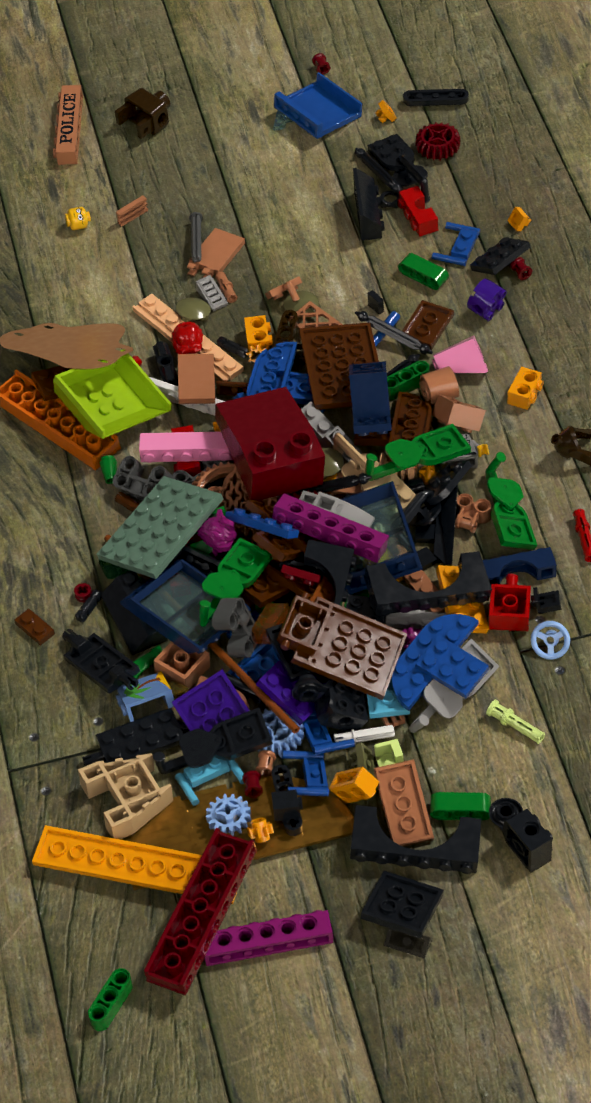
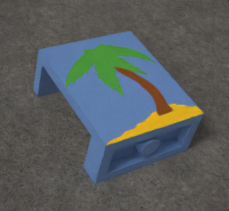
M162 672L138 679L139 683L136 688L131 685L134 688L133 690H129L125 685H121L117 688L118 695H115L123 716L127 715L130 722L134 721L130 707L161 696L168 709L174 707L171 703L174 701L172 690Z

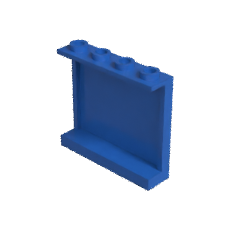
M319 72L317 73L316 82L288 96H285L280 91L274 94V108L316 139L360 118L362 115V103Z

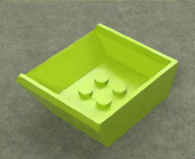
M129 353L123 355L111 365L96 369H70L55 375L53 379L56 395L88 432L102 439L172 411V403ZM101 359V360H98V361L103 362V363H107V362H108V361L102 360V359Z

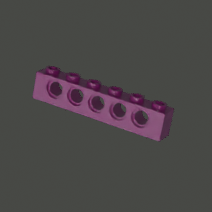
M283 494L274 505L272 519L277 520V523H288L293 525L292 528L299 530V532L326 543L354 549V554L378 563L387 549L389 535L287 494Z
M316 910L309 914H295L287 918H273L265 922H252L244 926H230L227 929L218 930L205 956L206 966L334 943L328 910ZM307 927H313L311 930H306ZM292 931L290 934H285L284 932ZM265 935H271V936L268 937V938H264V937H263V936H265ZM243 939H250L247 942L242 941Z

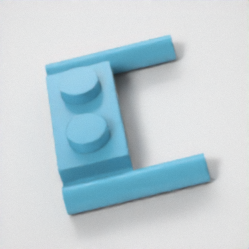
M214 756L209 764L198 768L187 767L183 769L184 773H177L175 779L191 804L196 806L200 801L192 788L221 776L230 770L233 771L239 782L244 784L242 780L244 773L234 759L221 760Z

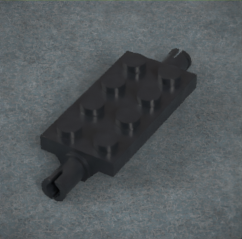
M67 629L70 634L66 631L63 632L62 638L71 644L70 651L63 655L65 660L108 694H111L121 685H125L129 690L134 689L131 685L135 688L138 686V680L133 677L140 672L138 665L97 634L93 633L89 637L77 635L72 629Z
M172 708L165 709L96 734L100 747L99 751L83 756L82 759L84 765L87 766L98 761L108 763L115 762L117 758L128 760L136 758L137 755L150 753L153 755L155 752H161L180 745L179 740L181 736L190 730L184 721L176 719Z

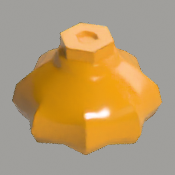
M424 465L419 470L418 476L422 478L425 485H428V481L437 474L435 465Z

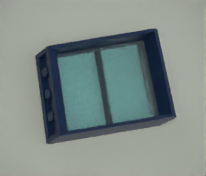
M393 481L341 499L372 515L375 520L371 528L389 535L387 549L378 563L354 554V557H357L355 569L351 568L350 571L353 577L351 585L346 587L347 591H349L348 594L351 595L367 589L364 580L367 565L385 563L388 571L395 579L423 570Z
M183 559L169 563L157 579L150 578L120 601L123 607L188 654L204 652L208 649V644L218 641L222 633L230 631L215 630L212 626V619L205 627L200 626L199 602L207 600L211 603L215 597L202 590V583L207 576ZM245 604L247 609L250 611L251 608L247 604Z

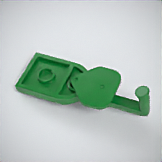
M450 424L421 434L412 441L398 439L389 442L385 446V452L392 462L374 468L377 456L371 453L367 454L366 474L372 476L369 481H373L418 464L436 465L471 453V446L455 425Z
M498 452L487 467L485 477L494 502V506L491 509V517L500 544L506 547L535 550L538 545L527 513L518 505L524 497L520 485L513 480L497 477L496 469L501 462L506 460L505 454Z
M239 538L220 562L218 572L209 574L202 583V590L215 598L211 603L207 600L199 602V624L201 627H205L212 619L222 598H239L243 593V589L253 585L272 560V554L244 539Z

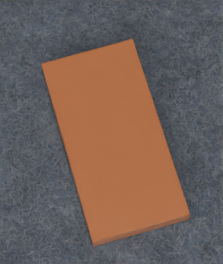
M178 354L179 404L215 403L214 354Z
M414 759L374 768L375 778L379 781L377 787L390 839L403 847L434 840Z

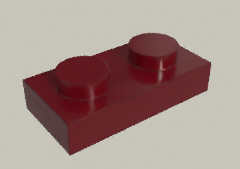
M283 565L281 569V574L284 575L283 578L295 581V578L303 580L302 583L308 586L318 584L321 576L287 565Z

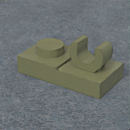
M360 742L355 745L356 752L350 754V757L356 760L351 763V766L354 768L363 766L375 777L372 750Z

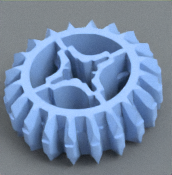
M264 709L262 716L273 744L259 749L258 752L269 750L282 757L283 750L296 751L297 746H301V740L304 738V725H299L291 718L300 727V730L294 734L271 710Z

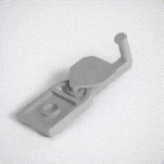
M469 639L461 649L489 665V670L467 698L475 694L499 668V665L472 639ZM433 679L423 690V697L429 705L409 726V731L415 733L423 726H427L429 718L436 711L443 718L450 719L454 717L462 708V700H465V698Z

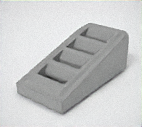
M211 275L196 281L197 292L209 304L213 312L228 305L227 300Z

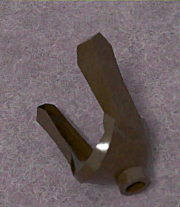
M568 426L561 433L552 436L551 443L554 444V448L562 457L566 459L572 457L591 466V452L581 449L577 439H591V429H579Z

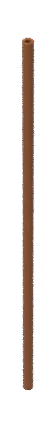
M106 535L104 540L107 542L111 536ZM137 573L145 582L151 578ZM161 586L154 590L175 613L182 609ZM187 613L181 617L199 637L205 633ZM216 642L208 644L217 656L294 734L300 730V727L256 685Z

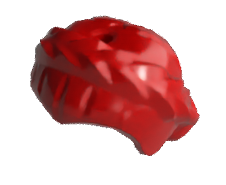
M194 322L180 323L172 331L171 341L174 349H176V353L196 354L201 350V343L203 341L202 329Z

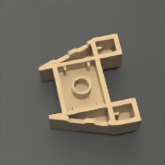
M151 753L137 755L136 758L128 760L117 758L115 762L104 763V761H98L78 769L80 785L88 799L110 791L118 804L117 807L103 812L105 826L111 838L121 840L134 834L173 802L171 784L159 788L151 775V772L155 771L153 755Z

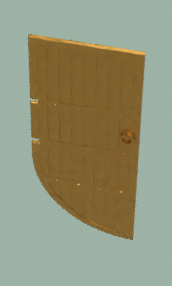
M272 775L261 776L259 783L263 788V793L257 798L246 797L244 793L246 785L245 783L241 784L239 781L232 782L233 788L227 789V785L223 784L194 792L200 801L196 806L191 804L188 797L182 801L180 796L173 797V802L134 834L121 840L203 855L214 833V829L210 830L206 820V808H210V802L216 803V797L223 799V794H226L227 798L234 794L236 799L242 796L243 801H247L251 809V820L264 817L266 822L270 821L272 823L274 833L269 834L270 840L262 843L255 842L257 852L253 860L350 836L353 834L354 816L348 807L330 791L328 797L297 795V798H302L303 810H300L303 830L299 835L290 836L285 832L283 822L274 820L271 792H275ZM280 776L281 782L284 781V776ZM292 777L294 787H306L304 779ZM291 819L290 824L292 828L296 827L294 819ZM241 828L242 833L234 832L235 837L249 842L250 840L255 841L250 839L246 828ZM132 885L134 891L146 888L142 886Z

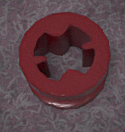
M86 583L78 584L74 588L76 600L82 603L86 601L92 592L90 585Z

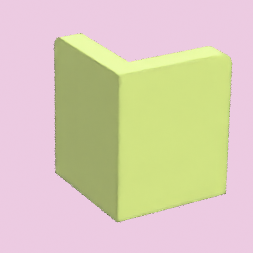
M398 739L374 745V755L378 767L383 766L386 760L393 763L404 762Z

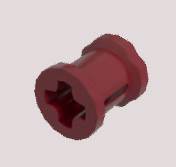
M318 53L313 56L312 63L317 67V72L322 75L328 73L331 67L326 62L325 55Z
M518 257L511 262V269L516 271L520 280H526L531 276L532 269L525 264V260L522 257Z
M257 771L244 773L242 780L246 785L244 790L246 797H259L263 793V788L259 783L261 780L260 773Z

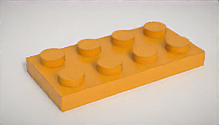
M437 566L436 574L440 590L447 588L455 582L459 576L458 566ZM475 602L461 606L452 605L445 607L446 615L462 614L479 620V624L472 633L487 634L489 626L483 603Z

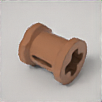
M261 750L258 753L259 763L255 771L259 772L261 776L272 775V766L276 760V755L272 751Z

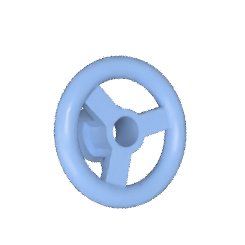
M544 621L533 629L530 638L531 646L534 652L544 659H558L568 651L570 635L562 624L556 621ZM545 627H555L560 631L548 630L543 633L540 630ZM564 636L562 649L554 653V646L559 642V638ZM537 637L542 639L548 646V653L540 650L536 641ZM553 637L554 642H549L547 638Z

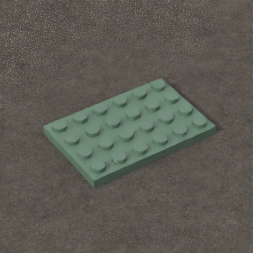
M164 476L96 555L99 560L157 579L223 501V496L220 493Z

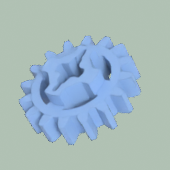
M223 794V799L216 797V803L210 802V808H206V820L210 830L214 829L215 831L218 828L221 832L230 833V835L234 836L235 831L242 833V827L247 829V822L251 821V809L248 806V802L243 801L242 796L236 799L234 794L227 798L226 794Z

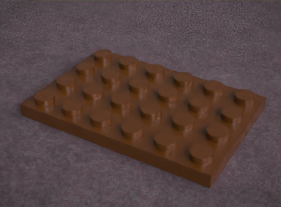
M370 322L299 328L314 407L319 410L352 407L349 365L379 362Z

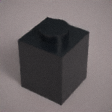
M296 789L271 792L275 821L300 819L299 810H303L302 798H297Z

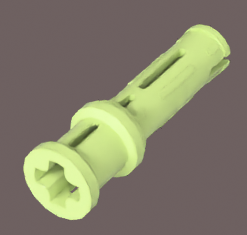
M496 699L489 705L486 715L489 717L493 716L502 725L513 727L537 744H540L544 739L545 732L540 731L516 716L511 708H505Z

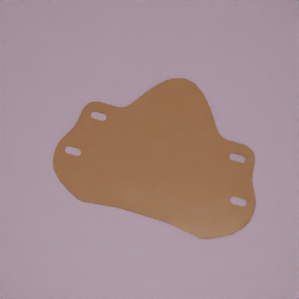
M44 323L31 328L11 331L0 337V344L3 348L24 352L49 360L64 368L72 369L102 368L115 363L120 357L133 351L132 347L119 343V340L124 335L125 328L120 324L114 323L75 327ZM44 326H50V327H53V329H48V328H45ZM14 333H21V334H24V335H23V336H18V335H15ZM116 348H121L125 351L116 350ZM101 359H102V360H106V361H108V362H107V363H103V362H100V361H98V360H101Z

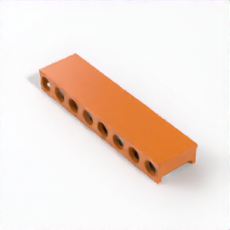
M17 369L14 371L15 375L0 386L1 408L95 471L100 467L99 462L103 456H113L121 449L119 438L116 434L102 439L88 432L60 398L44 401L33 380Z

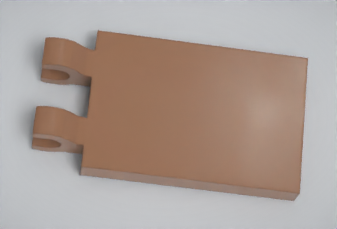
M215 228L201 245V261L194 263L192 258L189 259L187 268L190 270L188 275L194 277L199 269H202V274H205L204 277L208 275L213 277L214 274L223 272L245 244V238Z

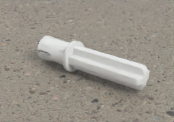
M393 725L357 731L351 729V732L333 735L335 742L354 739L356 745L358 742L394 737L395 731Z

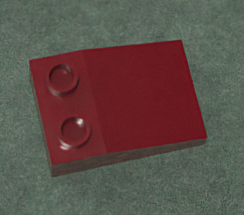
M287 387L215 404L216 422L250 500L259 501L323 484L325 454L312 426Z

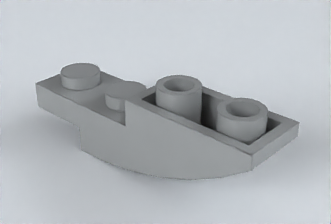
M312 401L301 409L312 426L319 443L324 448L333 449L334 435L340 433L360 454L363 453L338 425L334 427L324 414L314 407ZM345 452L342 454L345 463L352 460Z
M303 490L299 500L371 528L375 520L372 515L362 509L322 492H319L317 495Z

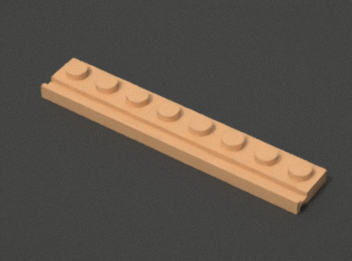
M152 293L138 302L137 306H132L133 312L169 341H171L172 331L175 327L184 322L181 320L180 315ZM203 335L202 348L196 354H214V376L219 381H231L244 372V367Z

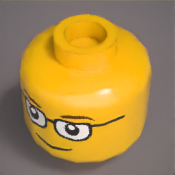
M84 207L68 209V212L65 214V221L67 227H70L72 230L87 228L91 217L89 211L86 212Z

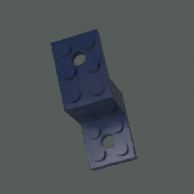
M386 361L349 365L354 434H358V436H367L370 432L387 434L392 429Z

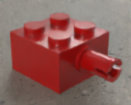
M516 574L506 575V584H491L492 591L489 608V629L529 631L531 586L518 585V576Z

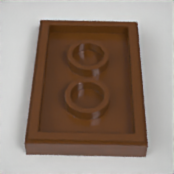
M422 300L402 331L418 339L421 344L429 345L432 350L453 318L454 310Z

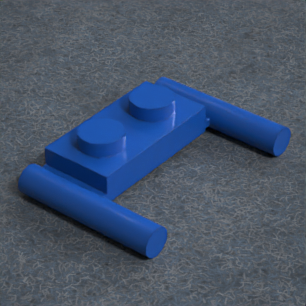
M446 222L445 228L460 231L451 250V256L433 252L432 259L466 266L480 234V228Z
M316 711L302 723L305 735L315 755L355 747L354 739L333 743L326 726L321 725L317 720Z
M282 751V759H303L306 787H287V790L296 789L297 795L329 796L324 753L315 755L314 752Z

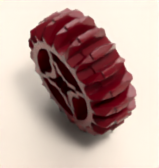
M435 122V124L429 123L428 126H423V129H419L415 144L418 153H421L422 157L426 156L427 159L433 158V161L435 159L441 161L442 158L447 160L448 156L453 157V154L457 153L461 138L454 126H449V123L443 124L441 122L437 124Z

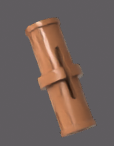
M218 272L215 275V279L219 284V289L225 295L228 303L235 302L238 297L233 290V284L228 280L224 272Z

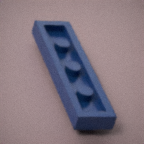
M234 508V511H226L225 517L233 522L286 539L298 538L299 530L292 528L293 525L278 524L275 519H263L260 514L256 513L247 514L245 513L246 510Z

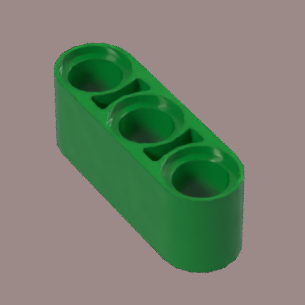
M409 253L398 264V269L403 275L433 290H438L449 279V274L444 268L413 253Z
M417 361L388 376L389 400L397 399L399 392L409 393L419 388L420 375L430 372L429 364L426 361Z
M436 792L431 795L430 816L437 820H460V817L487 820L490 818L491 796L486 793Z
M119 968L111 974L90 1006L88 1016L94 1030H106L131 993L133 984L130 973L126 969ZM119 981H126L125 983L118 984ZM109 998H115L112 1001H107ZM97 1016H103L101 1019H95Z

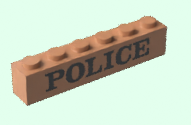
M64 85L61 88V92L58 93L60 103L57 104L59 114L56 115L58 125L55 126L57 137H54L56 148H53V156L57 158L58 165L78 164L83 105L81 85Z

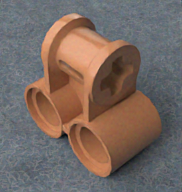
M469 494L458 495L455 528H464L470 530L471 533H475L478 523L485 524L491 520L490 501L478 499L476 502H473V497Z

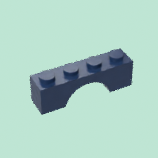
M551 547L483 560L490 585L501 584L506 575L514 572L528 573L536 580L556 577L557 565Z

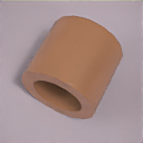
M449 366L420 375L419 386L421 394L430 406L435 405L438 394L452 398L459 397L458 383L453 370Z

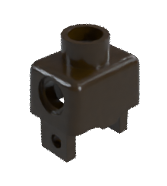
M139 88L125 97V104L115 110L116 124L121 125L129 119L136 124L138 137L142 139L149 133L152 135L157 134L169 123L167 108L170 107L171 103L163 91H157L152 94L144 88Z

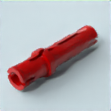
M577 509L573 512L576 523L575 530L579 534L584 559L586 562H591V535L589 531L591 527L586 520L585 511Z

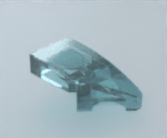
M278 110L273 130L284 129L286 123L293 121Z

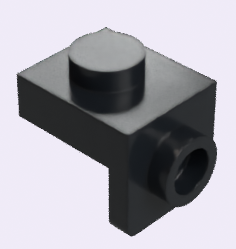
M533 588L534 595H531V603L533 607L537 608L538 614L562 610L559 590L539 594L538 588Z

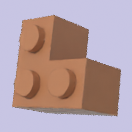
M438 394L432 416L438 419L437 422L445 424V426L454 424L455 427H462L461 430L472 433V430L480 431L486 410L479 406L463 403L455 398Z

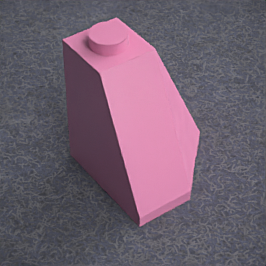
M471 336L434 354V359L432 360L436 370L449 366L454 373L488 372L475 336Z

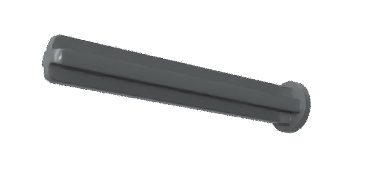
M193 212L189 216L191 222V258L194 263L201 261V222L203 216L199 212Z

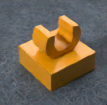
M384 100L378 103L381 109L377 110L375 114L379 117L378 119L381 123H384L387 119L391 122L397 119L392 108Z
M515 207L507 221L516 231H522L524 226L529 225L531 219H528L529 217L520 207Z

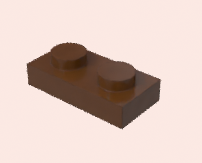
M27 609L14 619L15 624L40 646L55 635L54 629L30 609Z

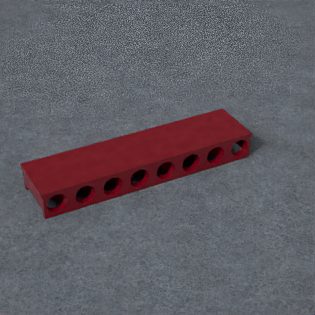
M218 828L215 829L144 969L147 982L186 996L257 852L255 841L250 840L249 842L220 832Z

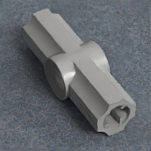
M425 610L392 613L386 615V625L393 628L408 629L413 627L414 629H423L429 622L446 615V613L425 612Z

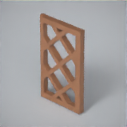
M311 301L296 312L298 318L303 317V323L298 324V329L343 325ZM311 307L316 312L306 313V310ZM293 316L287 319L288 322H290V320L293 319ZM319 316L325 317L329 322H319ZM306 317H316V323H305Z

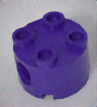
M485 278L474 288L473 291L476 293L474 296L470 295L467 308L485 320L490 321L494 316V312L496 310L500 311L505 304L503 298L506 296L507 291Z

